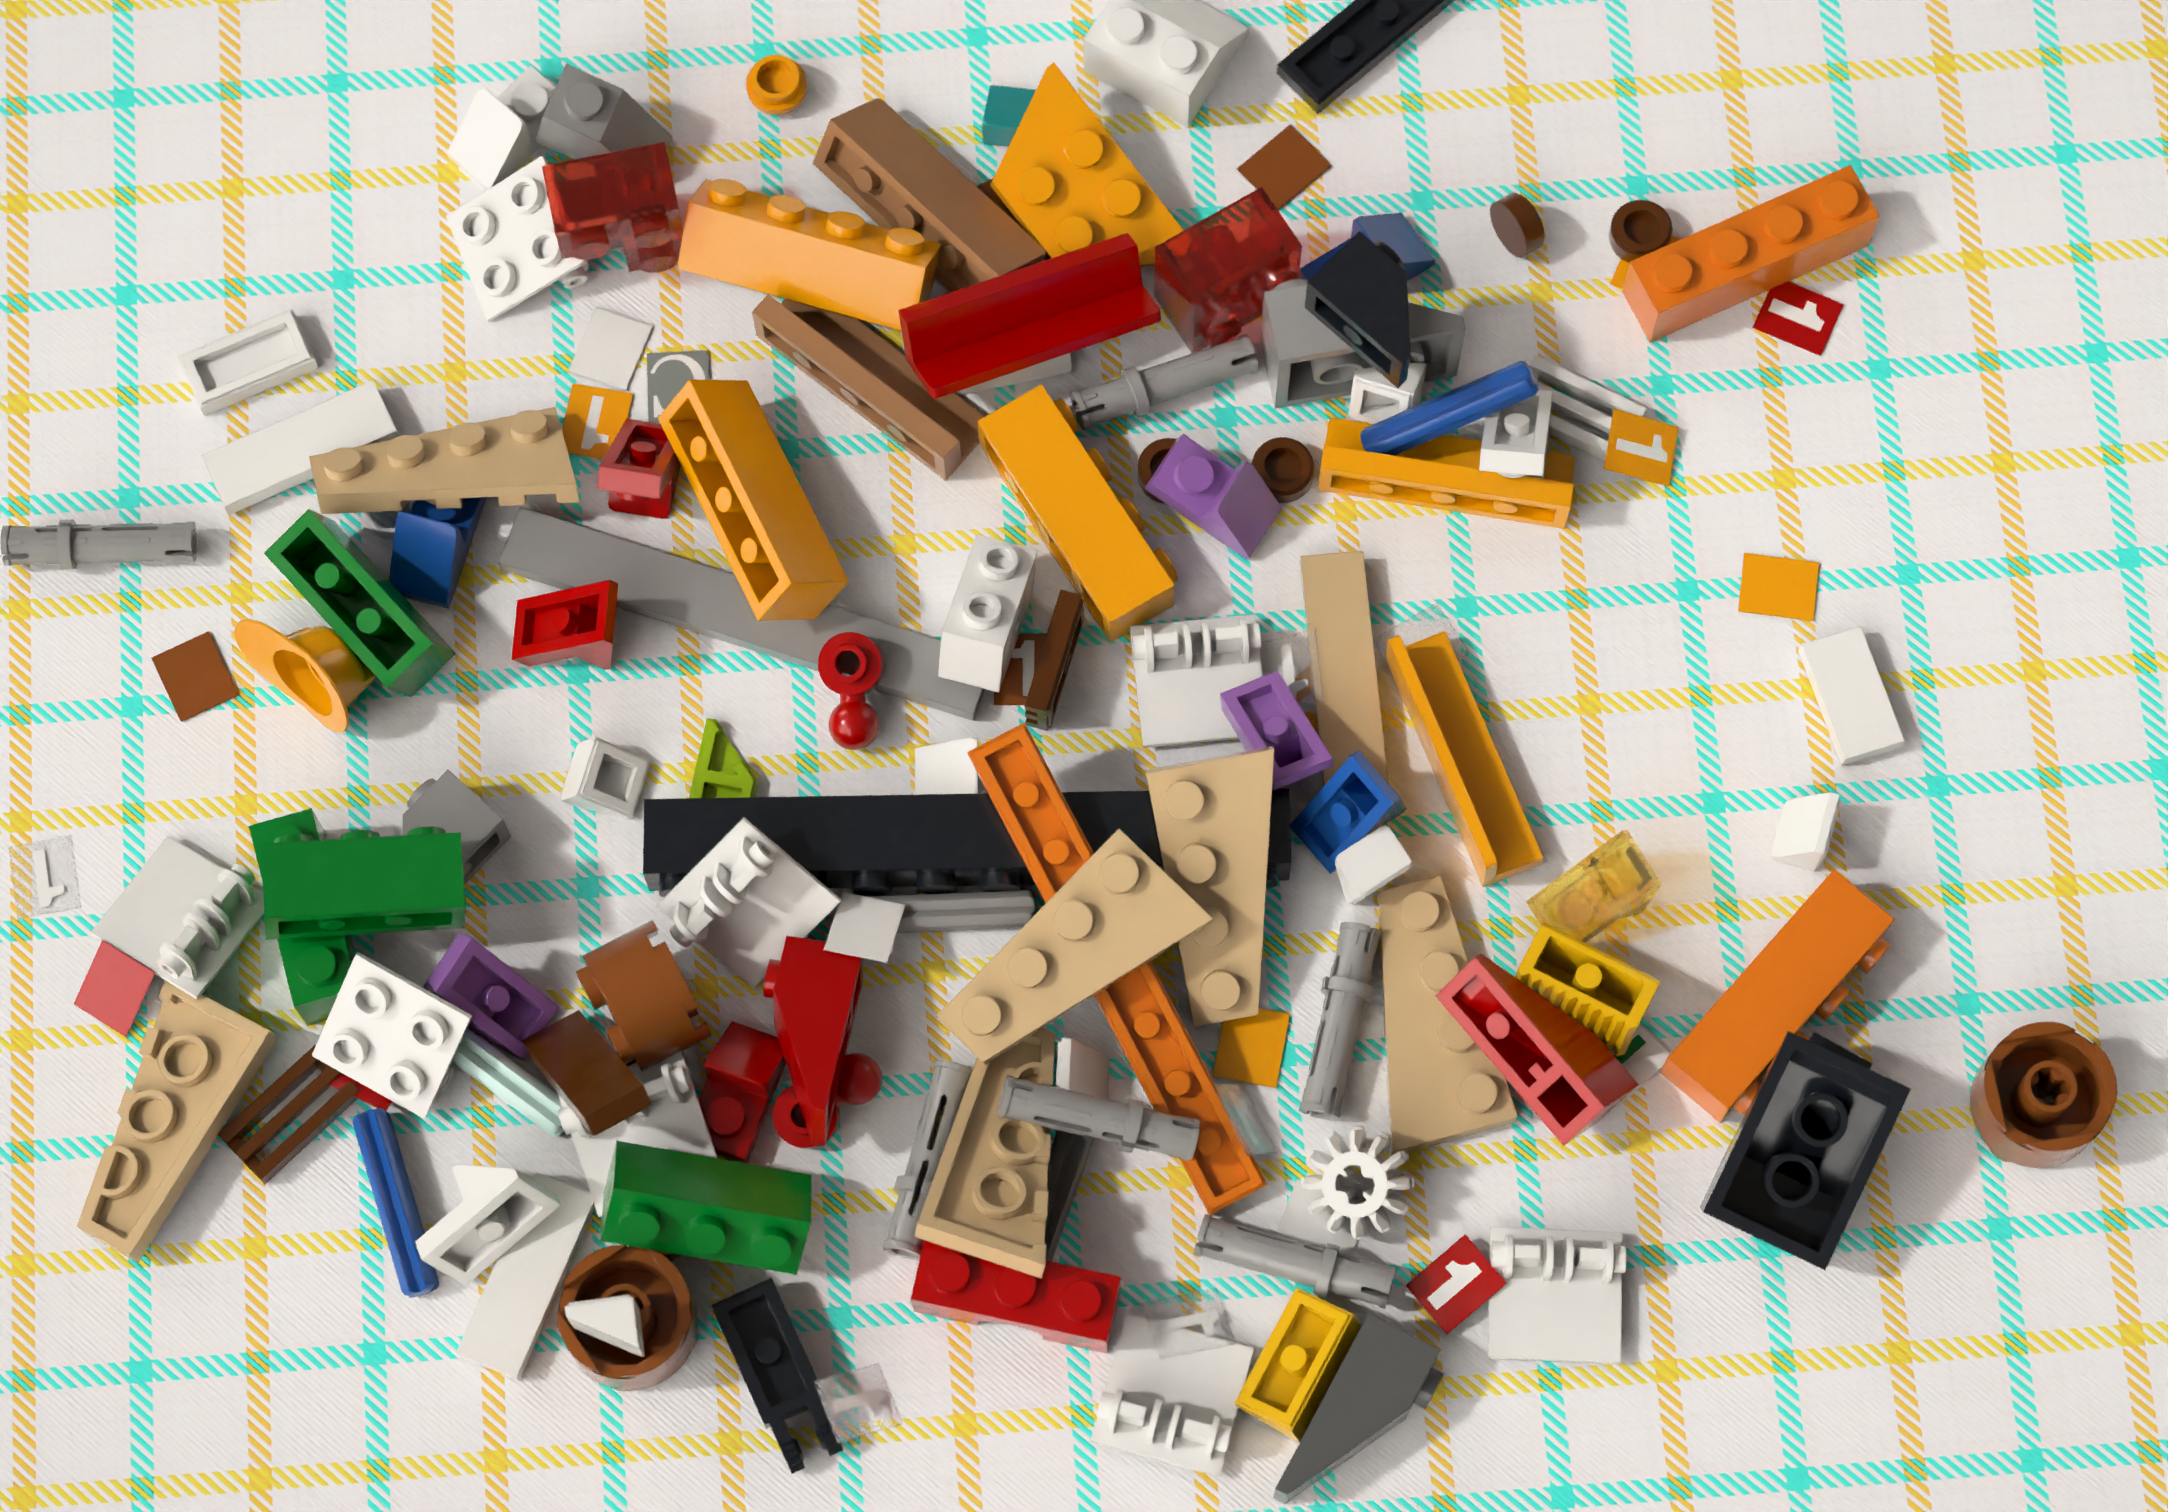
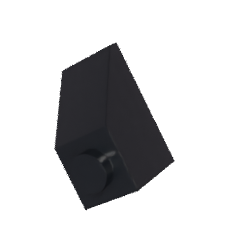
M1359 231L1307 282L1305 308L1394 386L1399 388L1407 380L1411 357L1407 271L1404 270L1402 260L1392 248L1380 241L1374 244Z

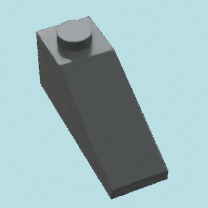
M1369 1312L1276 1486L1273 1498L1283 1504L1288 1503L1406 1420L1414 1403L1426 1409L1444 1373L1433 1368L1441 1350Z

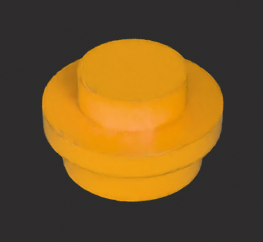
M769 55L760 59L751 68L746 79V89L749 100L758 110L770 115H782L793 111L803 102L807 93V80L803 69L794 60L783 55Z

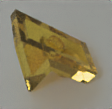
M1622 830L1527 900L1526 903L1540 925L1542 922H1545L1586 943L1616 920L1637 916L1642 913L1662 883L1629 831Z

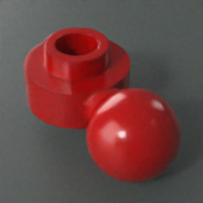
M844 632L833 636L824 644L818 657V671L824 684L835 693L840 694V704L833 709L828 722L832 739L845 749L859 750L869 746L875 740L879 731L878 715L866 703L865 694L872 691L880 682L884 673V657L879 646L869 637L855 632ZM854 652L859 657L860 667L855 674L845 676L839 669V660L843 654Z
M852 1053L844 1058L826 1143L833 1137L838 1128L840 1119L839 1107L845 1103L850 1105L868 1103L876 1097L881 1089V1069L874 1059L865 1054ZM789 1086L778 1096L773 1107L772 1119L778 1135L785 1142L797 1148L813 1149L822 1146L812 1144L807 1127L801 1128L795 1124L793 1113L800 1104L794 1086Z

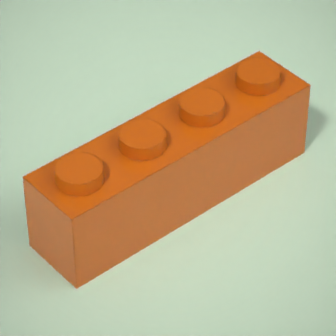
M1849 165L1630 261L1622 293L1648 341L1651 343L1769 291L1785 282L1796 279L1868 247L1880 215L1853 167Z
M1834 869L1668 1056L1660 1073L1719 1123L1724 1120L1733 1108L1743 1116L1762 1082L1760 1077L1769 1068L1787 1031L1804 1039H1810L1801 1032L1802 1029L1816 1014L1826 1021L1837 1010L1851 992L1843 983L1858 967L1868 974L1891 947L1892 944L1883 937L1895 919Z

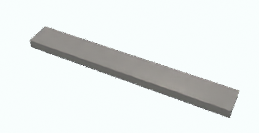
M523 507L519 508L498 561L499 567L503 571L562 590L612 580L618 583V608L818 671L820 651L830 638L844 632L862 634L872 639L879 646L884 657V673L880 682L874 688L875 690L972 721L975 719L985 689L938 677L941 640L832 605H828L816 619L758 621L734 574ZM854 652L843 654L839 660V669L845 676L855 674L860 667L859 657Z

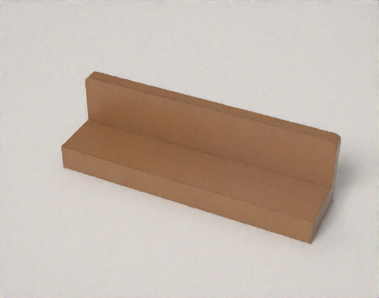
M876 98L830 119L812 164L880 227L886 229H912L919 232L926 240L941 243L935 278L950 292L1042 262L1046 250L884 100Z
M769 294L752 311L757 337L945 481L979 444L977 421L985 416L955 393L940 398H932L906 360V356L858 319L789 299H784L782 303H779Z

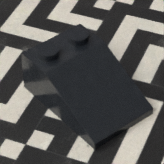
M1787 1031L1700 1205L1702 1212L1826 1270L1911 1088Z

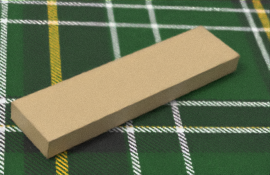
M1363 551L1300 556V572L1317 733L1333 758V767L1322 771L1323 786L1350 755L1358 750L1389 784Z

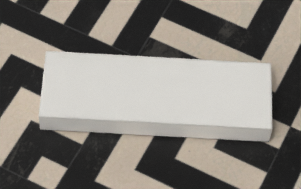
M372 380L201 456L228 515H231L312 479L313 474L309 456L328 453L338 448H353L388 441L398 437L399 434L376 384Z
M537 1171L533 1180L559 1197L561 1206L497 1259L456 1351L460 1358L518 1381L521 1379L595 1210L590 1192Z

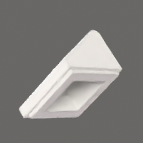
M1409 363L1407 380L1399 388L1394 386L1374 367L1356 370L1348 417L1373 425L1419 405L1427 365L1424 363Z
M598 737L581 741L575 749L560 800L573 806L631 820L634 817L651 760Z
M962 738L915 748V795L979 794V775L967 754L968 751L978 747V738Z
M1828 792L1792 798L1786 801L1782 808L1770 853L1771 858L1775 861L1813 872L1816 868L1819 869L1828 852L1841 803L1839 794Z
M1387 825L1379 827L1338 854L1335 858V866L1342 891L1349 904L1352 902L1354 904L1358 903L1411 868L1410 864L1413 862L1391 828Z
M1062 1038L1061 1042L1058 1041L1056 1087L1108 1100V1056L1104 1052L1073 1038Z
M630 1295L568 1303L569 1306H565L566 1317L574 1329L638 1356H645L640 1309L634 1298L630 1297Z

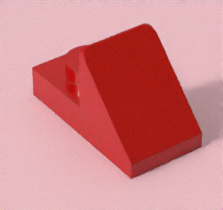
M626 418L599 465L597 489L609 491V509L616 512L665 519L670 514L681 464L661 424Z
M606 580L517 600L511 660L530 667L575 657L604 670L611 669L618 583Z
M731 1021L705 1061L703 1067L707 1079L699 1097V1103L716 1154L741 1163H748L786 1061L777 1036Z

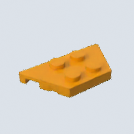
M1055 63L1048 66L990 184L1024 230L1046 250L1044 256L1047 260L1125 233H1129L1138 245L1140 269L1146 265L1162 262L1189 260L1196 255L1199 249Z

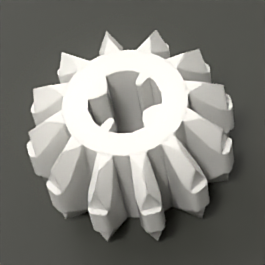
M1356 1125L1351 1129L1350 1149L1342 1136L1334 1131L1325 1137L1327 1146L1334 1158L1318 1150H1313L1309 1153L1307 1160L1313 1166L1322 1170L1324 1174H1312L1303 1177L1302 1187L1308 1190L1322 1189L1324 1196L1312 1201L1308 1205V1209L1313 1215L1320 1213L1328 1206L1335 1211L1328 1220L1326 1227L1328 1231L1336 1233L1343 1226L1346 1218L1350 1217L1353 1238L1362 1239L1366 1236L1367 1216L1380 1233H1385L1391 1229L1390 1218L1383 1206L1401 1215L1408 1211L1409 1203L1393 1193V1189L1407 1190L1415 1186V1177L1411 1175L1394 1176L1393 1169L1404 1164L1409 1159V1155L1406 1150L1398 1151L1388 1159L1382 1154L1391 1138L1388 1133L1380 1132L1374 1138L1371 1147L1367 1148L1365 1128L1362 1125ZM1351 1165L1361 1166L1363 1177L1374 1179V1188H1370L1363 1193L1365 1199L1356 1198L1355 1189L1343 1184V1176L1346 1177L1354 1172V1168Z

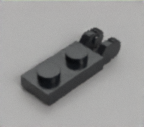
M772 1278L711 1305L766 1429L771 1427L791 1474L805 1468L803 1463L805 1457L797 1439L792 1438L784 1420L808 1409L815 1422V1433L822 1448L828 1451L829 1456L843 1451V1447L823 1405V1402L827 1401Z

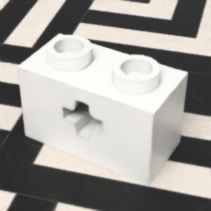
M976 534L942 629L938 677L995 692L1000 691L1033 596L1038 550Z

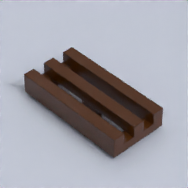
M1060 589L1025 702L1027 726L1047 731L1048 727L1051 728L1084 622V600L1080 594Z
M316 1045L217 1134L264 1185L357 1100L353 1095L359 1090L349 1081L262 1162L255 1156L331 1086L329 1085L330 1082L342 1074L340 1071L311 1056ZM317 1069L322 1072L246 1143L241 1141L244 1136Z

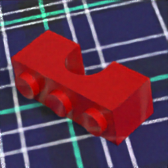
M924 1240L910 1300L914 1312L978 1326L979 1321L1004 1323L1036 1332L1043 1337V1340L1108 1353L1121 1293V1277L1045 1261L1042 1278H1038Z

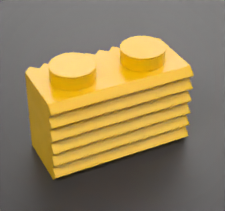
M1542 922L1515 975V978L1596 1034L1608 1049H1614L1616 1056L1626 1053L1661 980L1545 922Z

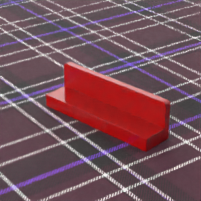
M1129 233L898 310L906 360L932 398H940L1161 321L1160 307L1142 285L1138 245Z

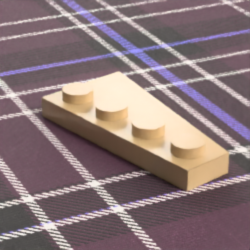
M556 407L537 411L527 410L512 416L477 423H462L448 429L413 436L402 435L388 441L353 448H338L328 453L309 456L321 514L402 511L408 501L425 500L436 505L437 509L462 508L463 498L498 497L499 506L526 505L527 495L556 494L557 504L580 503L577 484Z
M1274 746L1146 770L1164 871L1214 919L1213 923L1178 942L1194 1027L1258 1015Z
M1118 829L953 998L936 1018L978 1059L986 1064L1054 1022L1057 1017L1107 989L1110 987V984L1160 956L1179 941L1213 923L1214 919L1127 835Z
M1441 875L1379 891L1378 917L1379 930L1381 931L1380 955L1384 996L1383 1014L1387 1054L1391 1156L1401 1150H1406L1409 1153L1516 1123L1518 1116L1506 1078L1435 996L1469 963Z
M165 980L159 994V998L163 1002L153 1028H147L139 1050L143 1058L131 1090L125 1089L117 1112L121 1116V1120L111 1146L104 1148L77 1224V1228L86 1235L137 1263L142 1258L218 1136L217 1134L224 1127L278 1040L270 1030L202 994L198 999H195Z
M1042 1028L986 1064L980 1059H976L917 1222L914 1237L1042 1278L1046 1261L1045 1222L1048 1214L1047 1174L1051 1134H1049V1128L1025 1121L997 1117L1002 1088L1007 1075L1037 1084L1053 1086L1055 1032Z

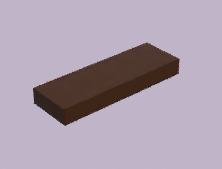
M579 1010L522 1040L530 1060L592 1136L600 1134L652 1104L644 1085Z

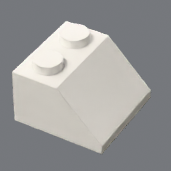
M1109 0L1083 39L1084 72L1188 128L1247 38L1249 27L1198 0Z

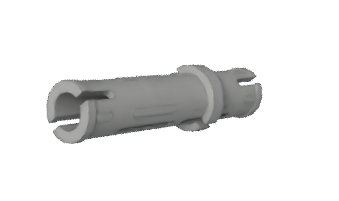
M1244 334L1236 339L1141 371L1134 367L1121 370L1120 378L1081 391L1070 392L1072 405L1078 406V410L1074 411L1077 421L1082 430L1090 428V426L1131 412L1139 417L1150 413V406L1248 373L1258 372L1257 359L1250 358V355L1255 353L1254 347L1249 337Z
M74 519L59 520V525L30 527L4 525L1 530L0 542L1 555H3L2 561L4 566L46 563L59 564L61 569H76L77 564L90 562H196L197 533H193L196 530L195 522L76 525Z
M1356 922L1341 923L1330 977L1326 976L1323 978L1321 992L1325 995L1323 1012L1315 1039L1306 1087L1299 1106L1301 1113L1310 1114L1311 1117L1336 1121L1340 1119L1343 1094L1354 1053L1364 1003L1371 1002L1374 989L1369 985L1381 931L1376 928L1370 929L1369 925Z
M938 1060L934 1064V1074L918 1123L905 1175L897 1177L893 1190L899 1196L887 1239L883 1243V1249L896 1256L920 1260L924 1240L914 1237L917 1222L972 1073L971 1068L962 1064L946 1060ZM946 1105V1106H945V1109H944L943 1116H942V1120H941V1123H940V1127H939V1130H938V1134H937V1137H936V1141H935V1144H934V1148L931 1150V1147H932V1144H933V1140H934V1137H935V1133H936V1130H937V1126H938V1123H939V1119H940V1116H941V1112H942L943 1106ZM927 1169V1173H926L925 1179L923 1180V1184H922L921 1191H920V1186H921V1183H922V1179H923V1176H924V1172H925V1170ZM921 1192L915 1214L912 1215L915 1204L918 1200L919 1193Z
M1007 1075L1005 1078L997 1117L1025 1121L1051 1129L1116 1143L1120 1151L1132 1153L1134 1148L1167 1154L1168 1156L1185 1161L1192 1160L1200 1130L1199 1119L1175 1116L1144 1108L1143 1101L1131 1098L1128 1103L1110 1101L1080 1092L1033 1083Z
M1205 1214L1197 1237L1199 1242L1196 1243L1194 1250L1195 1256L1208 1257L1314 1287L1315 1295L1327 1297L1328 1292L1378 1305L1383 1309L1387 1306L1393 1285L1392 1281L1396 1273V1267H1388L1339 1253L1340 1246L1327 1243L1324 1249L1213 1218L1212 1215Z

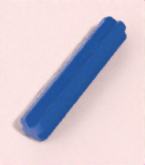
M1518 361L1364 428L1360 433L1363 448L1365 451L1394 456L1536 395L1539 391L1536 376L1532 368L1525 361Z
M382 1108L368 1110L354 1117L353 1127L401 1291L405 1296L409 1298L423 1296L439 1287V1279L436 1269L421 1260L415 1243L425 1232L390 1114Z

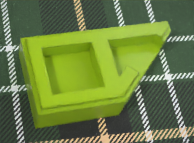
M707 718L689 798L756 797L758 788L757 778L744 759L742 760L717 720Z

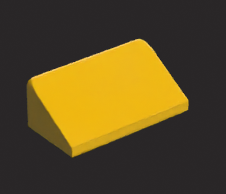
M1296 1287L1234 1404L1280 1433L1300 1443L1361 1328L1355 1315Z

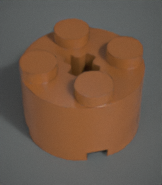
M653 920L583 955L586 966L575 971L594 1010L607 1005L616 1025L606 1029V1032L617 1055L627 1067L636 1062L641 1072L712 1036L707 1023L696 1028L693 1027L690 1018L699 1014L696 1010L699 1006L666 942L664 941L654 947L650 943L649 939L658 935V928Z
M2036 1022L2012 1031L1994 1048L1979 1067L1974 1077L1970 1092V1109L1977 1131L1997 1159L2031 1168L2053 1167L2066 1163L2079 1155L2099 1135L2108 1122L2116 1104L2117 1081L2108 1056L2095 1042L2092 1044L2076 1033V1029L2063 1023ZM2036 1085H2038L2041 1095H2052L2054 1101L2050 1105H2046L2042 1098H2035L2032 1089Z
M611 1245L587 1255L568 1274L559 1301L558 1328L567 1349L587 1375L617 1391H630L655 1386L671 1377L682 1367L698 1339V1316L694 1299L684 1278L669 1259L649 1249L627 1247V1245ZM630 1295V1297L634 1298L640 1309L645 1356H638L574 1329L566 1317L565 1306H569L568 1303Z

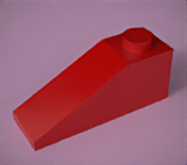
M786 936L781 960H769L763 995L766 998L774 999V1027L812 1144L825 1146L838 1093L843 1061L847 1054L863 985V958L824 950L826 944L824 941Z
M1482 953L1475 956L1435 995L1563 1146L1597 1124L1639 1085L1596 1034Z

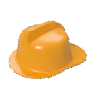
M252 619L239 621L234 631L237 644L245 658L256 671L276 688L304 706L326 728L336 733L346 731L349 725L347 708L373 681L375 674L333 629L326 626L306 627L284 636L263 622Z

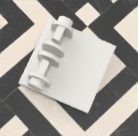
M545 156L537 158L446 216L485 318L489 322L556 281H562L564 287L568 289L581 286L587 281L585 272L588 270L589 264Z
M1255 614L1130 626L1143 748L1239 739L1221 709L1220 693L1262 677L1259 648H1261L1259 623H1256Z
M743 817L657 904V907L674 921L675 924L669 931L677 943L686 948L693 942L702 944L751 986L755 987L766 976L769 960H781L786 936L804 938L841 902V899Z
M167 836L90 933L91 936L101 942L104 940L155 972L157 976L193 998L198 999L264 915L263 892L251 886L255 876L243 865L235 863L230 870L223 869L170 836Z
M357 952L311 1056L425 1119L438 1090L443 1091L454 1074L455 1069L450 1064L472 1015Z
M682 1051L642 1072L638 1065L630 1067L629 1069L644 1085L652 1104L598 1135H591L558 1094L562 1109L558 1110L559 1119L566 1135L571 1134L599 1218L602 1217L603 1193L616 1141L718 1158Z
M1491 1226L1489 1262L1491 1267L1495 1268L1507 1284L1489 1299L1488 1358L1621 1364L1622 1273H1625L1626 1246H1622V1232Z
M1126 1313L1106 1388L1102 1393L1098 1406L1097 1420L1091 1442L1220 1477L1238 1407L1234 1403L1245 1384L1254 1348L1212 1336H1205L1204 1334L1182 1328L1161 1332L1157 1321Z

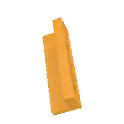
M1340 418L1329 420L1320 467L1319 491L1565 529L1574 488L1572 479L1575 458L1573 455L1547 451L1544 479L1528 476L1509 478L1501 476L1496 472L1479 471L1482 445L1480 440L1441 435L1394 456L1364 450L1360 433L1364 428L1372 424Z
M1446 632L1438 633L1407 646H1404L1400 635L1387 639L1386 663L1482 887L1542 865V853Z

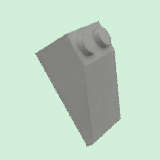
M1303 279L1289 280L1277 285L1271 291L1264 292L1260 342L1275 408L1351 395L1356 370L1373 367L1305 308L1308 281ZM1408 302L1410 363H1424L1427 365L1424 382L1457 376L1466 329L1463 316Z

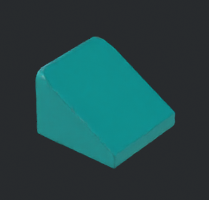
M990 85L982 123L983 144L1010 145L1036 91L1035 89Z

